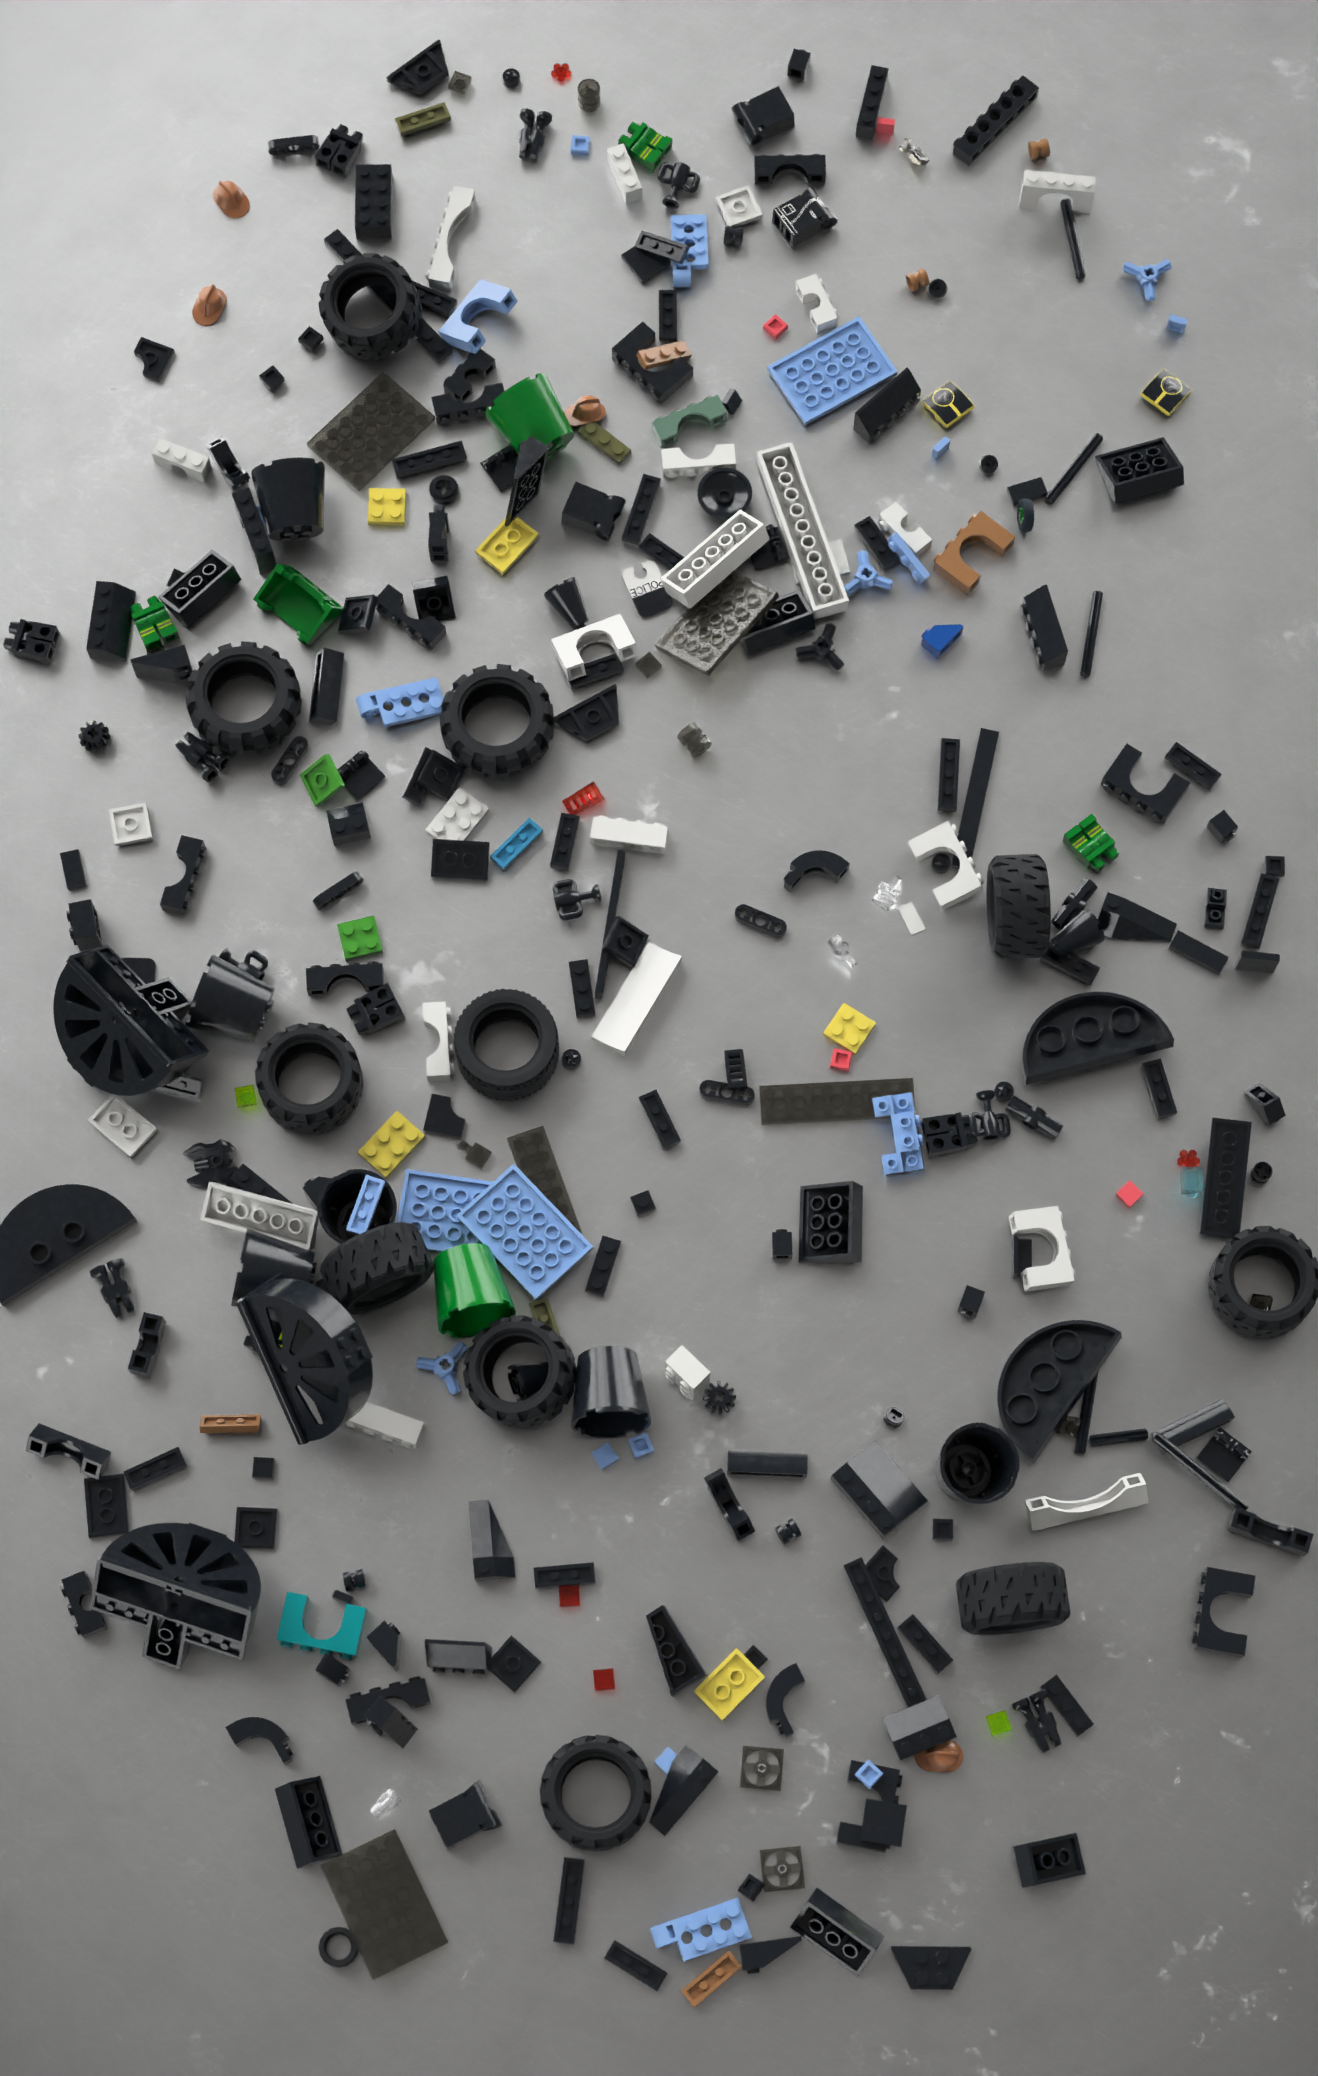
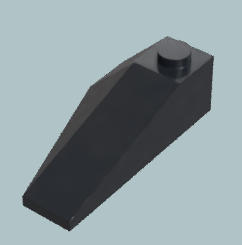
M1107 892L1098 917L1100 924L1097 925L1099 930L1103 929L1104 936L1108 939H1147L1148 941L1171 942L1177 923L1124 897Z
M489 1500L469 1502L475 1581L516 1578L514 1557Z
M685 1745L672 1761L649 1823L665 1836L719 1771Z

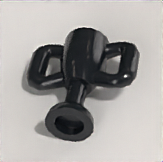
M668 162L663 163L659 168L657 178L663 184H670L672 188L670 195L663 198V205L671 209H677L679 207V201L676 198L678 191L683 189L688 193H695L700 183V175L696 172H690V167L684 163L677 162L674 165ZM668 168L672 172L670 178L665 179L664 176ZM688 177H694L691 187L686 185Z
M573 879L557 881L553 884L555 906L562 920L567 921L581 917L583 914V908L580 905L582 900L593 898L597 902H602L598 884H595L591 891L583 893L577 892V884ZM571 886V890L560 892L558 890L560 888ZM573 907L577 909V911L564 913V910Z
M228 948L224 949L219 955L223 960L259 980H263L265 976L263 971L268 966V960L259 952L249 951L245 956L244 962L241 963L231 958V952ZM251 957L262 963V965L257 968L250 964Z
M985 1090L976 1093L977 1098L983 1101L984 1113L973 1112L969 1115L968 1122L971 1134L977 1137L981 1136L983 1140L1008 1137L1011 1132L1008 1116L1003 1113L994 1114L991 1110L990 1100L994 1098L995 1091ZM976 1118L980 1120L979 1131L977 1130ZM999 1119L1002 1120L1003 1131L1000 1130Z

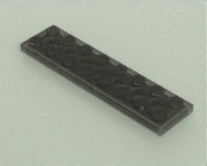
M913 1078L759 1086L761 1125L891 1118V1116L875 1117L872 1098L912 1092L915 1105Z

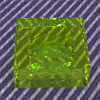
M254 1085L234 1088L238 1108L257 1105Z
M1005 1710L985 1717L991 1736L1012 1730Z

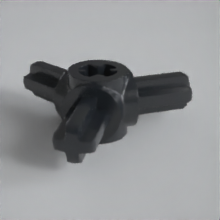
M827 623L822 636L818 637L815 642H812V645L796 648L797 658L814 656V658L827 661L836 671L840 670L844 666V662L834 653L835 649L832 647L834 644L832 638L836 626L832 623Z

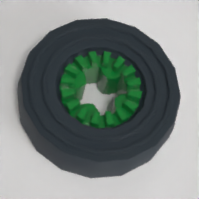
M1020 499L1018 503L1017 523L1021 532H1030L1034 525V507L1031 499Z

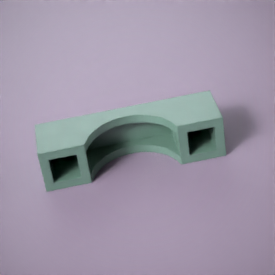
M718 395L708 396L699 403H692L687 408L675 410L668 416L658 417L652 422V432L660 447L663 448L678 441V432L686 423L699 421L711 428L727 421V411Z

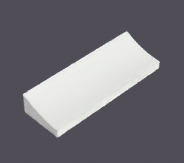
M648 942L635 967L631 970L593 1033L592 1039L625 1057L680 966L682 956Z
M209 1182L200 1220L245 1233L247 1229L254 1230L311 1250L315 1249L319 1217L318 1211Z

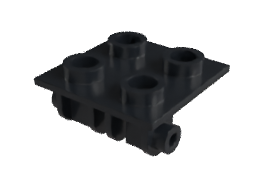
M511 445L480 462L500 491L511 485L515 475L513 471L517 465L516 458L518 454Z
M772 524L766 526L770 540L750 556L755 570L790 559L779 528Z
M362 750L337 769L346 789L356 800L386 777L368 758V753Z
M1219 1427L1197 1456V1459L1229 1482L1252 1451Z

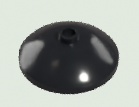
M717 468L708 472L701 479L698 485L697 497L700 506L707 514L719 519H730L739 510L745 512L752 500V487L747 477L741 472L732 468Z

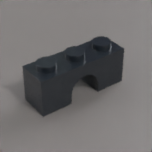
M481 348L476 354L470 352L467 360L457 366L455 373L445 379L443 383L444 393H449L455 400L464 403L472 394V384L466 381L467 378L475 375L485 380L496 368L495 359Z
M143 1313L138 1330L140 1333L139 1342L136 1350L132 1352L128 1366L131 1374L150 1378L166 1323L163 1316Z
M81 1571L62 1579L63 1585L60 1588L64 1598L68 1597L70 1602L67 1607L70 1615H74L77 1623H74L77 1634L87 1638L107 1630L108 1628L101 1612L95 1610L86 1611L82 1608L83 1598L92 1593L93 1589L88 1574L85 1571Z

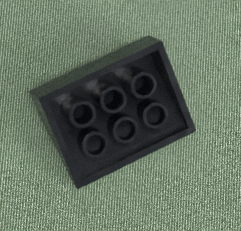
M532 436L526 441L523 440L518 447L519 455L516 458L517 465L513 471L515 475L511 482L512 490L505 520L507 527L539 495L549 447Z
M1164 437L1095 456L1108 493L1115 504L1184 485V467Z
M854 1181L800 1186V1263L846 1264L862 1262L863 1186Z
M876 1440L831 1475L833 1483L882 1539L886 1538L928 1502Z

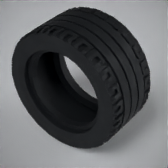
M496 989L476 997L462 1011V1015L459 1016L454 1029V1049L460 1072L473 1089L491 1099L512 1101L519 1098L523 1099L526 1096L529 1097L532 1093H536L537 1090L541 1089L543 1085L547 1084L551 1075L554 1074V1069L557 1067L559 1039L554 1018L550 1014L549 1009L540 1000H537L535 996L532 997L529 993H525V991ZM516 1020L526 1024L534 1031L539 1043L534 1056L529 1062L517 1069L505 1071L489 1067L478 1057L475 1052L477 1039L481 1032L494 1022Z

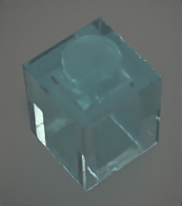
M1202 1167L1182 1168L1180 1171L1181 1195H1186V1197L1190 1198L1201 1195L1203 1191Z

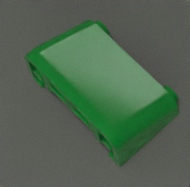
M277 563L253 598L258 603V608L265 612L267 610L273 611L294 628L299 636L297 639L305 645L312 644L344 609L292 566Z

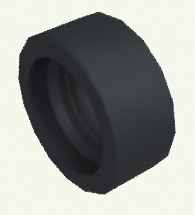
M334 1927L323 1934L318 1948L320 1956L325 1963L332 1967L341 1968L348 1966L355 1960L358 1955L359 1944L353 1932L347 1928ZM338 1934L347 1937L351 1944L350 1953L341 1960L330 1957L326 1948L329 1939Z

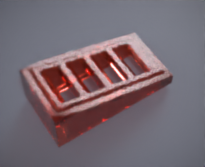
M593 781L562 802L569 814L577 815L605 800V797ZM592 790H593L594 793L596 794V797H594V798H593L592 794L590 793V791H592ZM587 794L590 800L587 802L583 795ZM579 797H580L581 801L583 802V805H581V806H580L579 802L577 801V798H579ZM571 801L574 802L577 809H573V807L570 804Z

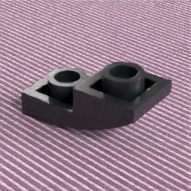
M1207 889L1205 928L1223 930L1227 890Z

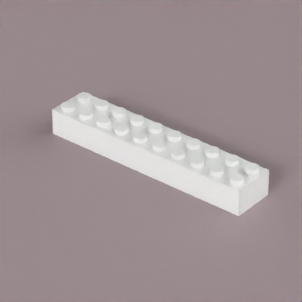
M792 442L757 452V464L806 602L813 612L814 620L847 611L849 599Z

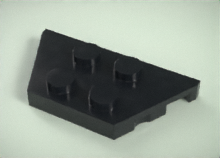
M438 39L386 77L387 82L423 95L449 76L441 41Z
M616 684L556 715L554 722L586 742L619 725Z
M891 1946V1951L910 1989L953 1990L971 1952V1947Z

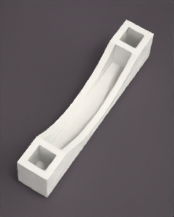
M453 186L452 192H449L447 198L448 208H444V223H440V238L436 239V252L431 256L432 267L431 270L428 269L426 280H429L430 288L451 291L455 275L454 267L448 255L449 241L456 227L471 215L475 202L474 189Z
M1141 1473L1121 1477L1106 1491L1083 1500L1061 1501L1046 1496L1025 1500L1027 1519L1032 1531L1042 1530L1055 1525H1062L1076 1520L1079 1521L1093 1516L1148 1504L1147 1486Z

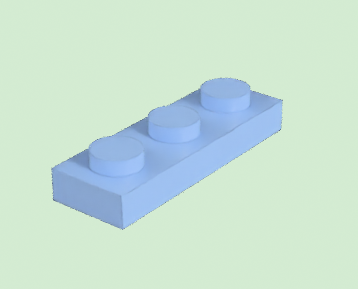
M897 532L891 535L887 540L890 549L899 555L901 563L910 569L912 577L922 584L929 578L930 574Z
M369 1175L365 1176L346 1228L347 1232L359 1235L368 1231L385 1185L384 1180Z

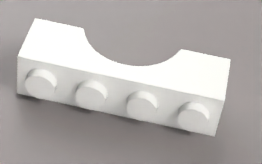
M734 444L716 445L711 455L699 460L685 456L680 448L661 449L663 477L675 478L683 475L688 477L697 474L706 475L717 468H732L736 470Z
M446 1001L423 1003L424 1025L434 1030L440 1037L438 1049L426 1058L428 1082L451 1080V1074H454V1062H450V1055H453V1044H449V1037H452V1027L448 1026V1019H451L450 1007L446 1006Z

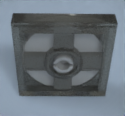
M743 1746L740 1788L781 1791L784 1749Z
M801 1846L759 1850L762 1879L765 1884L764 1893L805 1888Z

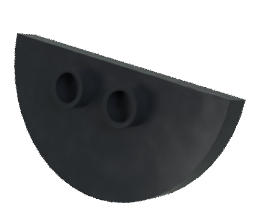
M1110 992L1076 994L1050 1006L1031 1026L1023 1048L1022 1070L1024 1081L1028 1085L1171 1048L1174 1045V1038L1165 1022L1152 1009L1135 999Z
M57 1185L30 1195L15 1206L0 1225V1303L5 1306L137 1222L130 1210L117 1198L103 1190L87 1185Z
M1086 1320L1058 1322L1032 1333L1009 1356L999 1379L997 1391L998 1410L1006 1434L1011 1438L1018 1452L1034 1464L1122 1338L1121 1332L1102 1323Z

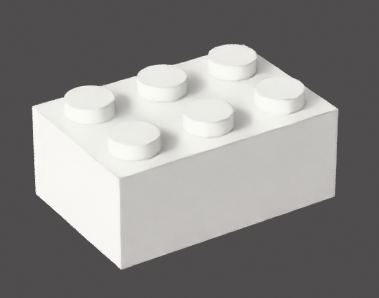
M683 1345L665 1361V1374L667 1375L665 1378L672 1385L676 1384L679 1386L680 1393L686 1399L690 1397L694 1400L710 1384V1371Z

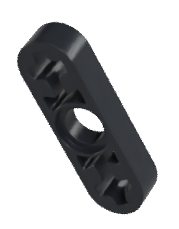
M315 135L273 139L268 142V152L274 156L318 150L320 147L319 138Z
M295 737L273 768L271 777L275 784H286L307 753L309 745L305 737ZM302 742L304 747H299L297 750L296 744H301ZM287 757H294L295 762L292 765L286 764L285 759ZM283 771L284 777H280L279 779H277L276 774H281Z
M358 871L353 872L316 896L313 903L318 910H322L358 887L364 879Z
M741 904L735 909V919L741 924L775 938H781L786 934L787 925L782 919L745 904ZM743 910L747 911L746 914L748 916L744 915L743 918L740 917L739 912H743ZM758 917H764L766 923L760 926L756 924L755 920ZM769 921H772V926H770V929H767V927L769 926ZM781 925L782 930L776 932L775 927Z
M705 1080L700 1084L699 1088L700 1095L709 1100L748 1106L755 1099L754 1090L748 1086L743 1089H733L732 1096L728 1098L724 1097L721 1093L723 1089L728 1088L727 1083ZM709 1085L712 1090H717V1087H720L718 1096H716V1091H710L707 1094L703 1088ZM736 1090H739L738 1094L744 1095L745 1092H748L749 1096H752L748 1097L747 1100H743L744 1097L738 1095L737 1099H734L736 1096Z

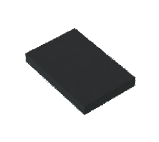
M433 839L431 877L488 880L490 842Z
M125 1475L101 1476L99 1480L85 1478L84 1488L89 1539L123 1535L129 1532Z

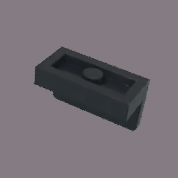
M1014 1235L1012 1238V1279H1022L1021 1272L1026 1268L1032 1267V1239H1018V1235Z

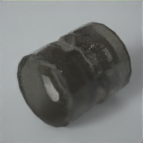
M584 79L577 87L578 105L583 111L593 112L601 104L600 85L593 79Z
M695 722L683 728L677 736L682 745L687 746V751L693 758L704 754L712 745L710 739L706 735H702V729Z

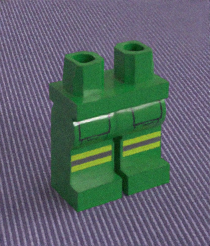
M632 122L628 127V133L632 135L631 138L622 134L618 140V145L624 144L628 155L653 173L662 162V159L672 149L673 139L668 136H662L644 122L641 125Z
M156 596L147 599L149 607L145 609L142 608L140 603L131 606L132 618L147 652L162 646L155 628H157L164 645L180 639L178 631L163 602H160Z
M1090 814L1079 825L1074 826L1064 834L1063 842L1084 863L1087 869L1091 866L1096 872H1099L1105 867V863L1101 859L1103 856H1106L1112 862L1118 857L1119 853L1114 847L1115 841L1097 823L1095 816Z

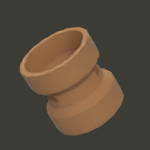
M1047 138L1041 139L1039 142H1028V151L1032 160L1037 159L1039 156L1047 157L1050 155Z
M923 268L917 270L914 274L906 275L907 285L912 292L918 290L921 286L925 287L930 284L929 277Z

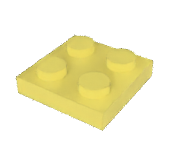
M369 488L368 525H405L406 489Z
M843 1003L823 1032V1036L856 1055L875 1027L876 1022Z

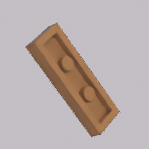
M683 340L638 351L636 356L643 369L646 370L671 364L680 356L685 360L690 359L692 354Z
M261 1414L202 1415L199 1426L200 1433L232 1434L260 1432Z
M728 1950L681 1992L691 2005L696 2007L742 1966Z

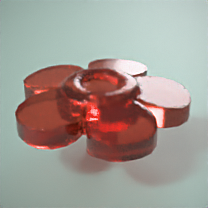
M559 63L554 64V70L551 71L553 78H557L558 81H564L565 77L569 78L571 76L568 64L563 63L562 66Z
M1181 1150L1177 1163L1180 1166L1185 1165L1186 1170H1192L1193 1165H1199L1200 1159L1196 1157L1197 1152L1195 1150H1190L1189 1153L1186 1150Z

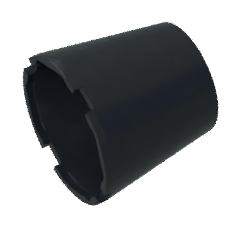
M284 458L273 460L272 465L265 466V464H261L252 470V480L270 539L276 541H303L316 537L324 531L325 465L322 461L315 463L313 458Z
M212 954L207 963V966L210 968L208 973L203 972L188 1015H191V1017L186 1020L185 1026L255 1042L259 1031L264 1030L267 1023L266 1014H269L273 1007L274 1001L272 997L275 988Z
M364 1169L347 1170V1172L334 1176L322 1189L317 1205L319 1221L324 1231L339 1244L357 1236L347 1232L346 1228L366 1175L385 1181L368 1230L394 1223L397 1213L396 1197L389 1183L380 1175Z
M247 1229L240 1258L243 1268L242 1272H237L231 1306L237 1307L236 1303L240 1298L278 1273H283L284 1278L302 1280L313 1284L314 1276L311 1274H315L317 1263L313 1262L315 1252Z
M620 1346L596 1347L582 1352L578 1356L571 1419L572 1430L574 1432L579 1430L581 1435L592 1438L626 1437L627 1432L635 1431L637 1434L646 1430L651 1425V1416L637 1353L632 1349Z
M987 1423L964 1425L955 1430L943 1444L935 1466L937 1482L948 1496L956 1500L973 1504L995 1502L1003 1498L1015 1485L1020 1469L1018 1451L1011 1438L999 1428ZM969 1467L970 1471L965 1473L964 1469Z

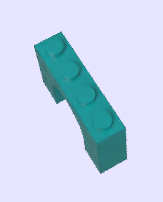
M287 1592L276 1638L278 1642H281L280 1646L292 1648L293 1645L301 1646L300 1650L312 1652V1649L320 1650L322 1655H325V1653L331 1656L332 1653L340 1654L339 1658L351 1660L352 1657L357 1658L367 1616V1608L346 1604L339 1631L329 1639L318 1640L310 1637L304 1628L308 1596Z

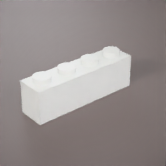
M603 815L593 816L590 844L665 854L668 826L662 823L646 824V822L641 820L631 822L624 818L609 819V817Z
M366 1402L360 1412L344 1424L353 1429L356 1426L360 1427L364 1433L374 1436L375 1433L382 1435L381 1438L389 1442L396 1440L401 1442V1446L411 1449V1447L417 1448L425 1428V1424L422 1421Z

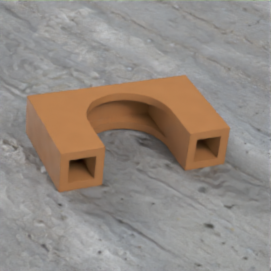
M982 511L977 515L974 514L969 519V524L966 528L962 527L956 535L957 538L954 541L950 540L945 547L946 550L942 554L938 553L933 560V570L967 596L978 585L981 575L963 562L960 557V550L969 543L978 542L985 544L1003 557L1013 546L1015 540L1013 534Z

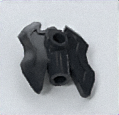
M222 1139L212 1144L197 1143L184 1151L183 1155L201 1157L194 1160L195 1171L201 1173L188 1178L187 1183L199 1187H207L209 1182L219 1181L227 1183L238 1170L236 1166L230 1168L231 1163H233V1157L228 1154L230 1151L234 1152L236 1148L230 1142Z

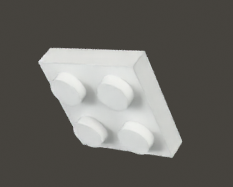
M749 185L716 197V202L727 226L736 228L762 218V212Z
M146 802L109 809L116 847L153 840Z

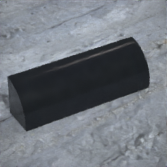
M324 647L316 653L309 722L316 724H333L337 722L344 653Z
M1221 1399L1152 1432L1151 1435L1153 1437L1156 1432H1159L1175 1446L1179 1447L1231 1422L1235 1416L1227 1403ZM1158 1446V1448H1159L1161 1454L1166 1453L1163 1449H1161V1448Z
M728 1451L727 1474L806 1478L808 1456L807 1454Z

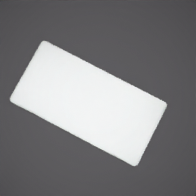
M913 902L898 907L911 935L926 929Z

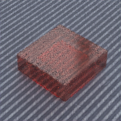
M579 1585L559 1586L560 1607L580 1606Z
M613 1668L593 1670L595 1691L615 1689Z

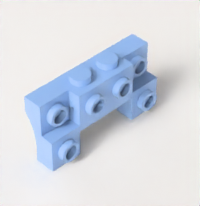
M913 1093L872 1098L876 1118L891 1116L897 1152L881 1155L884 1175L924 1170L921 1148L924 1145V1139L918 1130V1126H921L920 1116L916 1115Z

